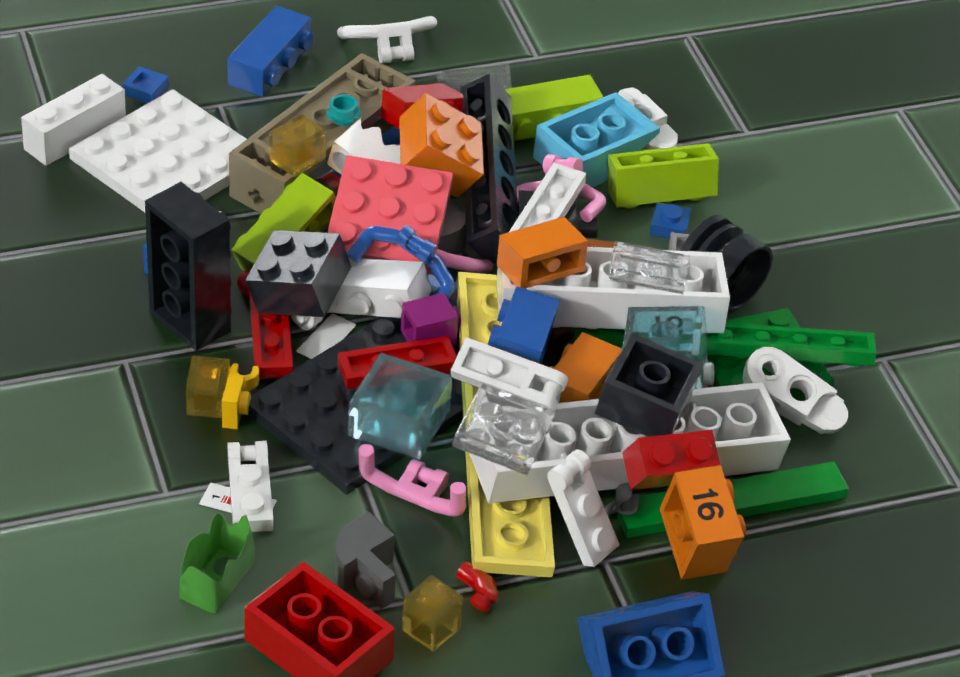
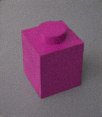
M444 293L402 303L401 332L407 342L449 336L451 344H456L457 328L460 327L461 316L458 308L451 306Z

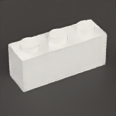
M100 74L22 116L24 150L46 166L69 154L70 147L126 116L125 89L105 75Z
M361 258L358 263H355L349 259L352 267L327 313L401 318L402 303L428 297L432 292L424 262Z

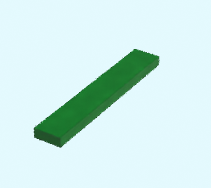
M835 461L730 480L734 489L733 504L737 515L740 514L742 517L845 499L849 491ZM667 491L639 496V506L634 514L623 515L619 512L616 513L626 538L666 531L660 506Z

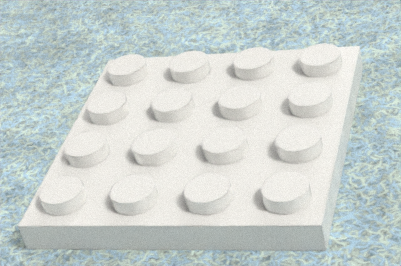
M172 89L69 148V156L73 162L145 212L146 199L180 181L194 192H198L204 200L228 187L229 152L247 139Z

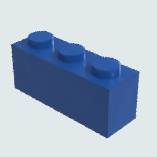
M276 5L227 58L228 85L263 97L272 86L278 84L281 76L295 65L298 57L311 47L314 34L311 32V17Z

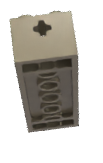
M361 53L229 152V196L262 214L265 209L270 208L282 195L285 187L289 183L294 182L301 173L309 175L327 161L334 141L358 121L354 120L349 126H338L327 118L326 112L328 111L330 100L334 96L345 94L354 97L358 102V108L361 110L362 129L379 127L381 134H384L394 126L385 122L380 117L382 90L390 87L415 86L416 80Z

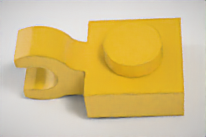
M237 363L230 367V374L222 397V428L238 429L241 415H248L251 393L247 391L253 390L259 384L258 366H253L252 372L248 375L239 374Z

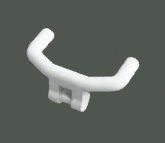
M426 16L411 21L389 24L348 25L340 27L337 30V36L340 39L377 38L378 58L382 64L391 63L392 60L402 59L403 62L414 60V48L411 34L435 28L437 20L433 16ZM399 36L400 46L390 47L389 37Z

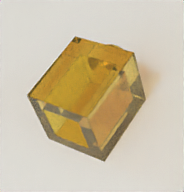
M303 114L270 131L269 159L277 167H281L293 177L325 159L326 130Z
M192 356L186 384L187 415L222 418V397L230 374V359Z
M430 575L404 597L402 630L434 652L461 628L463 596L433 575Z

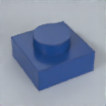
M139 66L123 82L122 88L125 89V96L140 102L149 103L160 97L169 87V76Z
M657 202L651 223L650 235L670 239L671 232L686 234L691 208Z

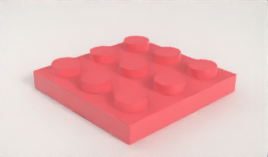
M347 155L327 233H339L345 250L348 252L359 235L368 227L382 226L401 231L405 225H408L416 231L415 234L424 241L430 240L438 248L452 187L453 173ZM377 240L372 242L362 256L365 259L421 262L397 244ZM424 264L426 272L432 273L431 269Z

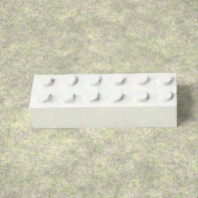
M587 247L584 272L526 288L527 290L560 300L552 328L580 327L587 329H623L626 331L653 330V327H657L656 314H660L662 332H671L666 326V318L670 314H678L683 318V323L680 326H671L674 330L684 328L682 332H697L700 334L724 333L730 301L722 253ZM498 267L497 293L498 309L500 311L504 299L511 301L516 286ZM672 317L671 322L678 323L679 319Z

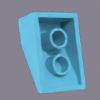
M615 92L538 124L533 158L542 166L544 158L548 154L558 155L561 159H567L568 157L580 158L583 162V172L586 173L585 184L595 187L608 179V154L640 151L660 133V127Z

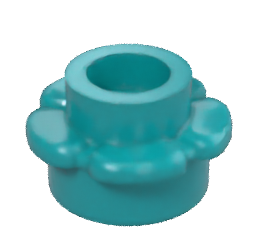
M341 94L334 96L330 100L326 115L330 121H333L338 126H349L354 120L360 118L361 110L358 108V102L354 97Z

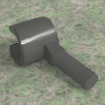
M629 483L620 484L616 488L615 501L604 507L607 515H614L617 512L623 515L634 514L639 506V493L632 495L633 490H630Z

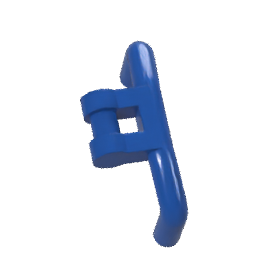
M405 225L401 231L382 226L368 227L359 235L347 252L348 258L358 263L375 240L397 244L431 269L440 284L439 289L434 295L444 293L449 300L455 290V282L442 259L436 254L437 245L428 239L424 241L408 225Z

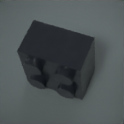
M274 230L245 282L258 313L325 317L352 266L339 233Z
M631 332L604 383L594 414L647 437L673 434L692 397L704 363Z

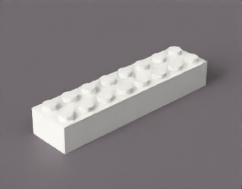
M763 382L694 389L692 397L673 433L713 430L724 476L778 470L791 440ZM599 399L558 403L553 415L542 414L531 406L474 412L466 439V446L487 502L497 503L554 496L547 473L557 464H565V458L576 449L582 450L589 456L591 460L589 471L597 491L616 489L620 484L629 483L622 452L637 438L647 436L594 414Z

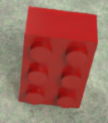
M304 561L244 607L245 641L293 677H374L394 660L395 627Z

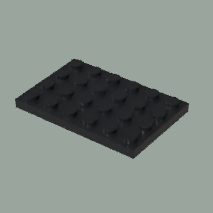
M379 317L294 369L292 373L284 375L253 394L249 403L248 415L338 489L348 495L368 482L363 478L359 470L358 449L361 445L370 444L373 446L375 468L383 472L464 419L462 382L451 377V373L347 390L338 366L339 352L407 342L401 332V318ZM458 333L457 342L455 345H452L456 356H458L460 351ZM441 400H442V403H441V411H442V414H441L440 419H439L440 402H441ZM437 410L436 425L433 432L430 433L431 429H433L434 425L431 427V419L434 412Z

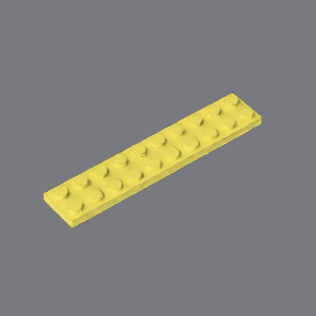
M458 272L456 294L457 308L461 316V324L458 328L459 347L461 349L466 337L488 345L494 324L502 325L497 321L499 315L497 275ZM461 381L473 569L482 570L485 573L552 577L555 569L549 497L497 503L487 502L466 446V439L472 421L471 414L480 387Z

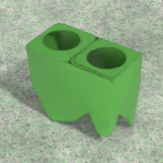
M217 513L211 521L209 534L200 533L188 542L180 572L179 599L214 614L218 611L255 564V544L247 515L242 516L239 523L236 522L228 525L223 516ZM222 557L236 558V560L227 561L223 577L215 573L213 566L218 559Z

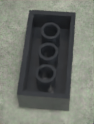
M180 181L145 200L149 312L191 348L198 351L231 332L230 220L222 211L215 209L198 192H194Z

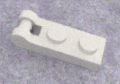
M467 337L451 368V377L529 405L545 415L554 414L558 405L557 395L559 392L564 391L569 380L564 373ZM535 381L545 385L542 392L532 389Z
M255 441V445L240 446L239 442H227L232 523H239L241 517L247 515L252 532L273 531L267 441ZM241 461H256V464L241 465Z
M576 449L565 458V464H557L547 473V478L583 565L595 567L619 546V542L589 471L591 460L585 452Z

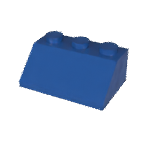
M690 591L577 617L584 656L594 677L725 676L710 595L708 593Z

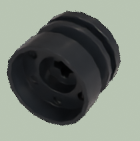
M720 214L710 216L702 221L691 232L681 248V251L722 253L730 295L728 311L737 310L748 303L760 290L772 267L773 254L771 248L750 234H744L743 229Z

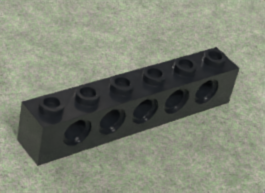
M488 73L460 86L464 97L462 113L470 115L481 122L484 175L465 190L467 243L482 259H488L493 264H496L499 236L508 233L518 219L511 96Z

